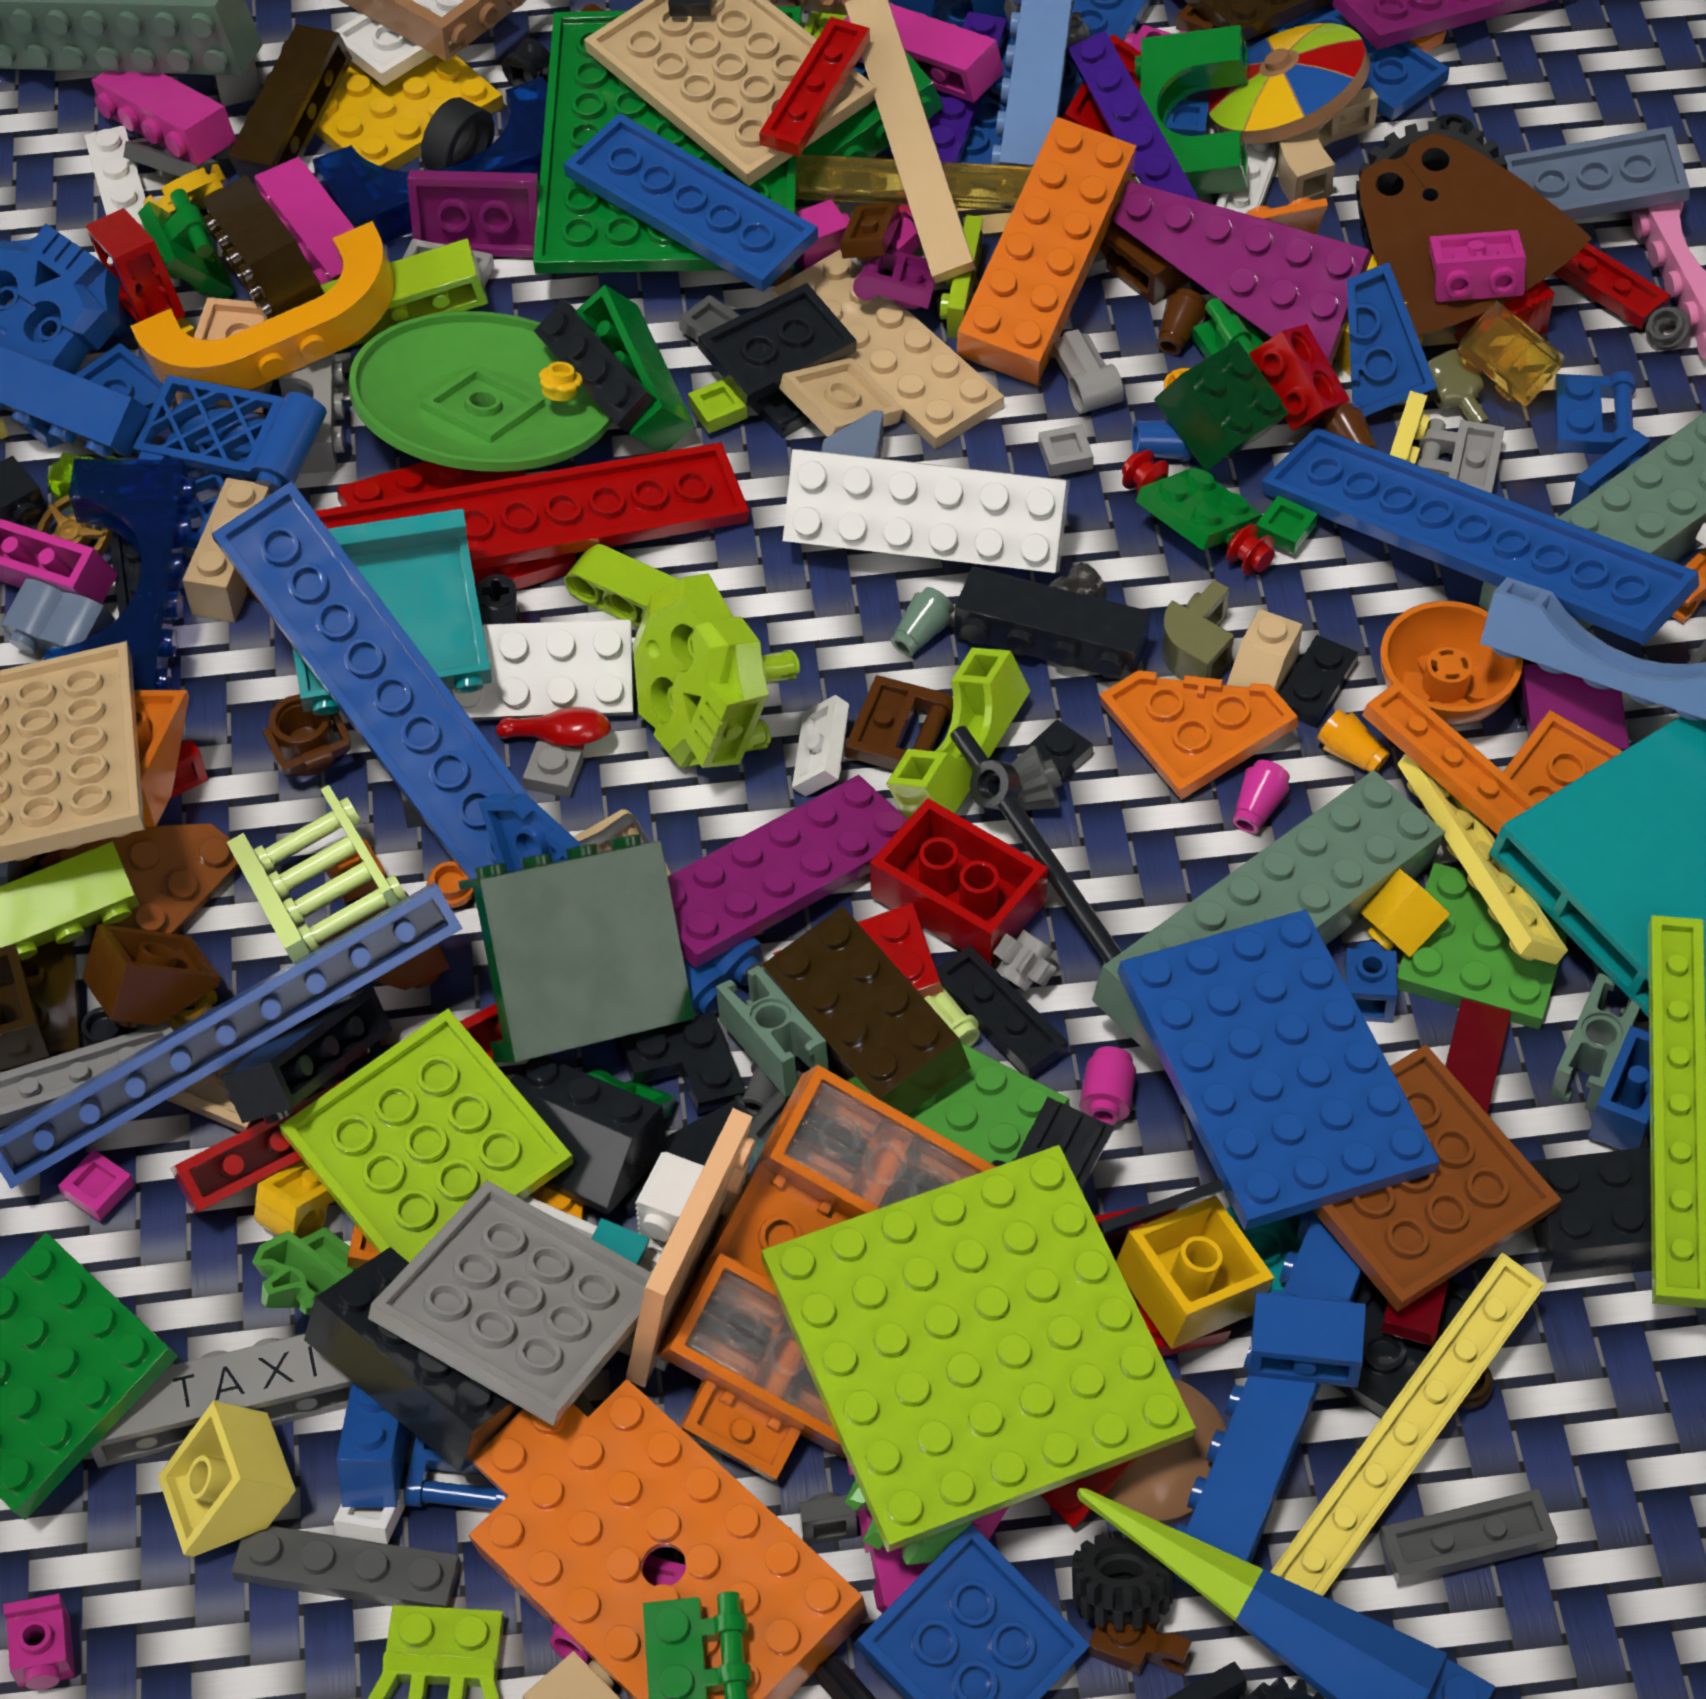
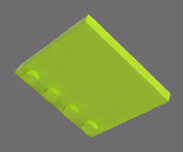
M449 1008L279 1125L285 1139L377 1253L380 1254L391 1247L409 1263L487 1180L523 1200L573 1164V1156Z

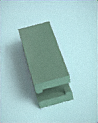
M756 966L747 971L750 999L746 1001V1004L733 993L738 991V988L732 980L716 986L719 1018L724 1027L767 1077L787 1097L792 1094L799 1081L796 1077L795 1056L799 1057L810 1069L820 1065L828 1070L826 1040L760 966Z
M1598 973L1557 1067L1550 1093L1551 1097L1568 1102L1572 1091L1568 1090L1572 1072L1575 1069H1580L1591 1075L1586 1083V1087L1590 1088L1585 1109L1595 1113L1597 1103L1630 1025L1636 1026L1641 1013L1640 1007L1630 998L1626 1007L1622 1005L1619 1017L1613 1013L1602 1011L1608 991H1613L1616 985L1607 975ZM1592 1041L1601 1042L1604 1045H1598L1593 1043Z

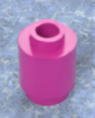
M1113 1046L1101 1047L1094 1051L1093 1057L1088 1059L1085 1068L1079 1103L1080 1110L1083 1113L1109 1125L1122 1121L1129 1116L1136 1077V1067L1133 1064V1058L1130 1053Z

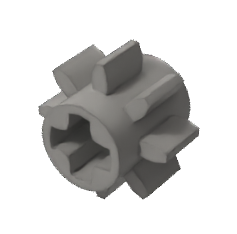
M1024 929L1017 940L1005 934L993 952L1002 959L996 971L1025 991L1029 989L1033 981L1045 987L1057 967L1047 961L1054 952V949Z

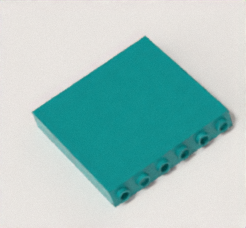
M1680 716L1503 824L1489 854L1605 974L1640 1007L1648 1018V923L1651 916L1703 919L1706 1027V720L1694 721Z

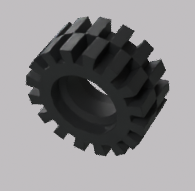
M1113 1531L1112 1539H1107L1103 1533L1094 1536V1544L1086 1540L1080 1544L1081 1551L1075 1550L1072 1562L1073 1604L1076 1610L1081 1609V1616L1086 1620L1095 1616V1625L1104 1627L1107 1621H1112L1113 1629L1123 1630V1623L1131 1622L1132 1628L1137 1629L1143 1628L1142 1619H1146L1150 1624L1159 1621V1613L1165 1616L1169 1612L1170 1604L1173 1603V1571L1130 1538H1122L1121 1531Z

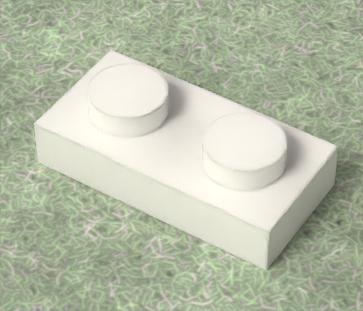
M837 695L803 712L792 788L805 797L839 780L842 768L841 759L844 737L847 732L846 723L849 703Z

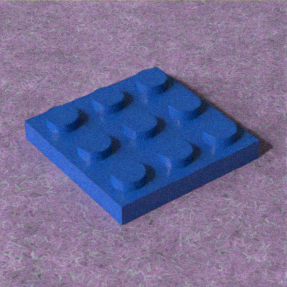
M972 1523L853 1643L905 1699H1041L1090 1646Z

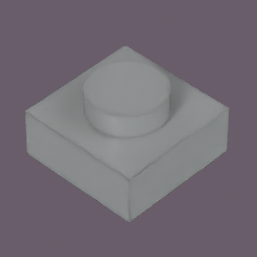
M1082 424L1039 432L1038 445L1050 477L1093 469L1094 456Z
M537 741L522 777L524 789L570 798L584 762L582 750Z

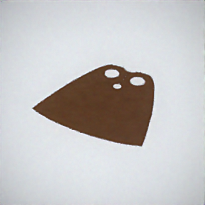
M1426 135L1411 143L1405 155L1397 159H1381L1364 169L1360 176L1361 205L1376 260L1379 266L1390 263L1403 300L1408 302L1405 305L1417 335L1454 326L1516 297L1437 302L1434 295L1435 274L1429 254V236L1518 230L1526 256L1524 292L1564 266L1592 239L1578 224L1519 177L1473 148L1445 135ZM1432 148L1444 150L1449 156L1448 166L1440 171L1428 170L1422 163L1424 152ZM1395 173L1402 178L1404 187L1400 193L1386 196L1377 190L1376 180L1382 174ZM1426 189H1435L1438 193V198L1434 201L1425 200L1423 192Z

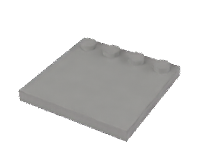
M487 1180L371 1303L368 1319L554 1426L636 1329L644 1289L652 1273Z

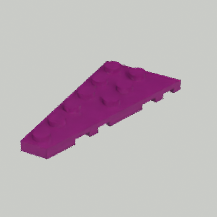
M1128 180L1113 219L1117 226L1172 264L1181 273L1202 286L1214 297L1220 298L1226 306L1271 338L1283 330L1308 324L1328 362L1332 365L1349 319L1347 279L1367 270L1372 257L1369 249Z

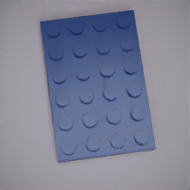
M1306 909L1120 961L1117 973L1218 1178L1221 1179L1224 1191L1244 1231L1437 1171L1440 1160Z

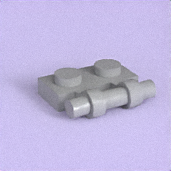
M1431 419L1428 422L1424 437L1419 441V448L1422 453L1415 465L1492 493L1505 427L1460 420L1458 432L1445 430L1446 424L1443 420ZM1443 453L1453 454L1452 462L1438 459Z

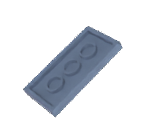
M1672 126L1504 156L1508 171L1526 182L1572 220L1690 200V186Z

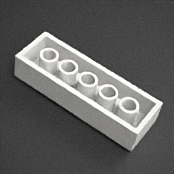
M792 449L782 541L1057 573L1060 570L1070 480Z

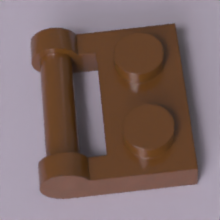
M876 675L845 745L846 758L895 770L907 751L901 749L900 746L916 708L924 710L928 714L913 749L932 751L944 721L952 717L953 697L941 691Z

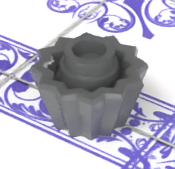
M1031 746L1011 763L1020 778V790L1017 801L1024 811L1059 808L1061 805L1055 788L1062 786L1063 782L1053 759L1044 761L1038 748Z

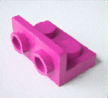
M1518 230L1429 236V254L1435 274L1434 295L1437 302L1513 297L1524 294L1526 256Z

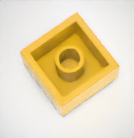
M1216 1195L1129 1230L1116 1260L1127 1286L1171 1350L1253 1315L1256 1292L1268 1293L1275 1278Z

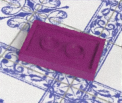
M409 171L407 182L413 239L447 245L468 238L472 250L490 253L497 257L533 258L539 195L538 173Z

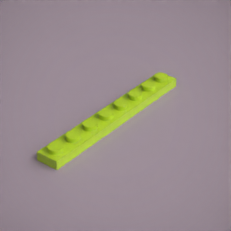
M1652 915L1648 923L1652 1304L1706 1308L1703 919Z

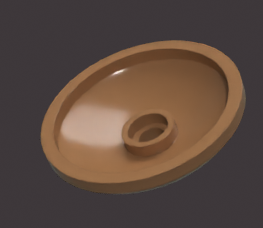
M1175 1378L1172 1379L1196 1426L1194 1435L1138 1457L1105 1496L1165 1525L1176 1523L1192 1516L1194 1509L1187 1507L1189 1496L1196 1478L1201 1476L1207 1479L1213 1463L1206 1461L1212 1438L1217 1429L1223 1432L1227 1430L1220 1413L1210 1400L1191 1385Z

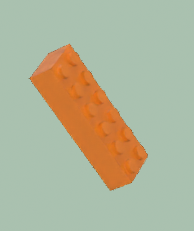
M1055 117L957 331V354L961 358L1038 386L1053 353L1054 343L1058 341L1118 208L1128 180L1130 181L1133 174L1137 145Z

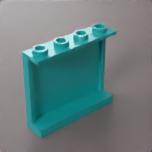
M463 509L328 529L449 690L455 689L457 693H472L481 690L484 687L483 684L492 683L491 664L488 661ZM293 647L303 712L313 711L314 715L324 716L341 711Z

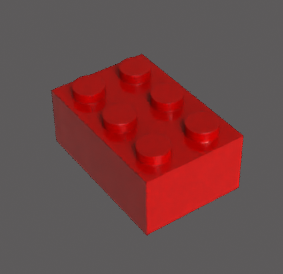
M929 798L921 804L870 862L871 897L891 909L913 903L922 927L961 950L971 945L991 966L999 958L993 952L1004 935L1008 934L1015 939L1047 901V866Z

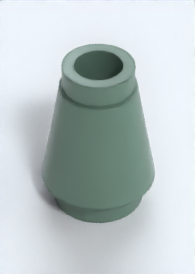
M926 587L922 593H915L895 634L891 638L892 645L902 654L909 657L913 656L917 650L951 623V614L955 610L952 602L943 593L931 587Z

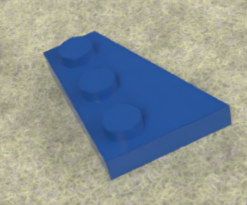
M1385 263L1348 278L1352 404L1354 407L1362 409L1364 416L1407 400L1410 391L1423 394L1437 388L1390 263Z
M121 343L74 374L130 396L149 409H152L163 386V383L152 373L148 364ZM39 423L37 428L33 429L21 424L25 430L48 449L65 443V441L48 434L50 427Z

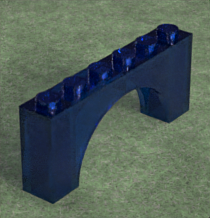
M543 76L505 90L509 121L503 133L491 146L477 156L460 164L432 171L538 173L539 186L548 87ZM352 145L312 159L316 179L354 228L373 221L382 243L412 233L407 182L409 172L375 165L359 155Z
M74 459L69 499L77 523L101 526L126 539L141 557V574L133 598L123 613L110 626L80 643L59 648H46L44 660L127 641L132 656L134 690H172L171 669L167 667L169 657H175L177 653L176 630L172 628L174 619H180L182 614L181 592L177 590L178 582L183 580L187 571V559L182 551L183 543H190L192 524L187 512L188 506H194L196 503L195 479L188 478L184 460Z

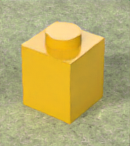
M1400 868L1360 910V913L1373 924L1367 931L1373 939L1389 951L1396 945L1409 958L1450 915L1439 902Z

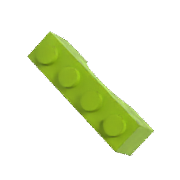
M973 647L970 649L951 680L953 714L944 741L935 751L907 749L886 784L902 814L907 819L913 815L927 798L953 813H956L970 791V779L973 770L950 735L957 727L966 726L988 759L990 758L1031 691L1011 650Z

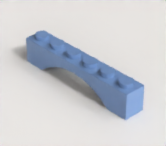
M1509 577L1494 591L1480 644L1491 647L1496 654L1505 658L1521 657L1538 663L1542 670L1550 673H1568L1583 678L1587 685L1594 688L1616 689L1629 694L1634 701L1641 704H1660L1675 709L1678 715L1689 720H1706V662L1673 664L1634 657L1607 645L1586 631L1564 609L1551 591Z

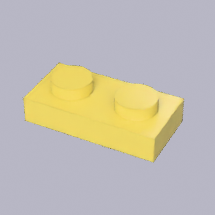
M1414 391L1409 392L1390 455L1413 464L1416 463L1420 448L1412 446L1414 439L1420 441L1424 437L1430 419L1429 415L1422 413L1427 395Z

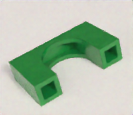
M1241 25L1141 38V55L1135 56L1136 78L1138 81H1141L1139 92L1196 195L1202 196L1248 190V154L1240 130L1187 136L1175 133L1165 126L1172 109L1185 97L1202 90L1248 84V48ZM1133 174L1134 182L1138 183Z

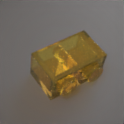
M1497 300L1461 339L1457 350L1462 354L1460 359L1468 369L1478 375H1481L1482 372L1496 382L1494 387L1501 396L1512 403L1518 400L1525 407L1562 368L1564 360L1563 354Z

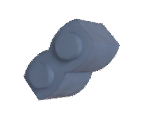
M26 578L1 626L11 636L9 642L18 649L30 654H34L36 649L49 652V658H55L101 647L115 618L104 605L72 592H65L37 579Z

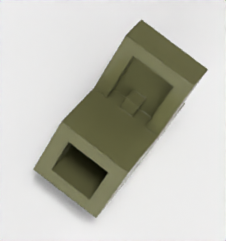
M1215 580L1202 594L1199 592L1195 593L1186 607L1172 600L1165 611L1162 657L1167 668L1180 680H1184L1185 675L1218 679L1231 665L1234 634L1219 627L1227 618L1230 588Z

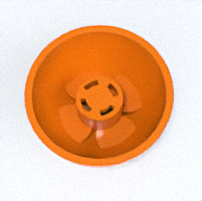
M1456 601L1428 602L1406 610L1388 626L1384 633L1380 650L1381 669L1387 687L1389 688L1395 682L1400 681L1450 726L1475 723L1497 711L1508 700L1518 684L1522 672L1523 658H1505L1496 654L1491 647L1480 644L1488 611L1474 605Z

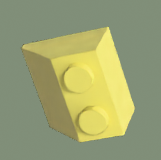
M215 1400L212 1401L158 1475L183 1554L191 1557L267 1529L282 1508L288 1504L291 1496L296 1491L268 1413Z

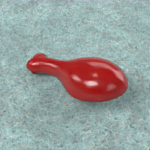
M567 707L533 718L505 717L497 724L495 731L500 739L536 737L552 745L566 746L583 751L584 744L598 741L611 732V724L604 714L593 708Z

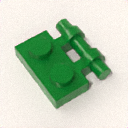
M722 1592L717 1595L718 1615L713 1618L703 1619L700 1597L643 1603L649 1699H709V1693L724 1691L725 1699H748L747 1687L752 1685L751 1665L745 1663L743 1637L748 1634L747 1615L741 1613L740 1594L738 1592ZM720 1641L722 1665L718 1668L707 1669L705 1642Z

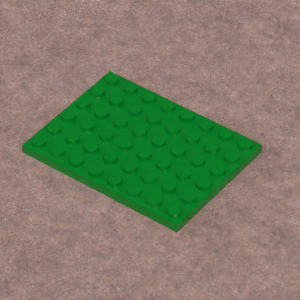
M801 6L777 7L802 27ZM628 10L554 12L533 256L535 274L725 270L565 176L564 163L616 115L621 113L746 185L586 52L584 39ZM792 156L750 186H746L796 214L798 156ZM794 263L788 269H794Z

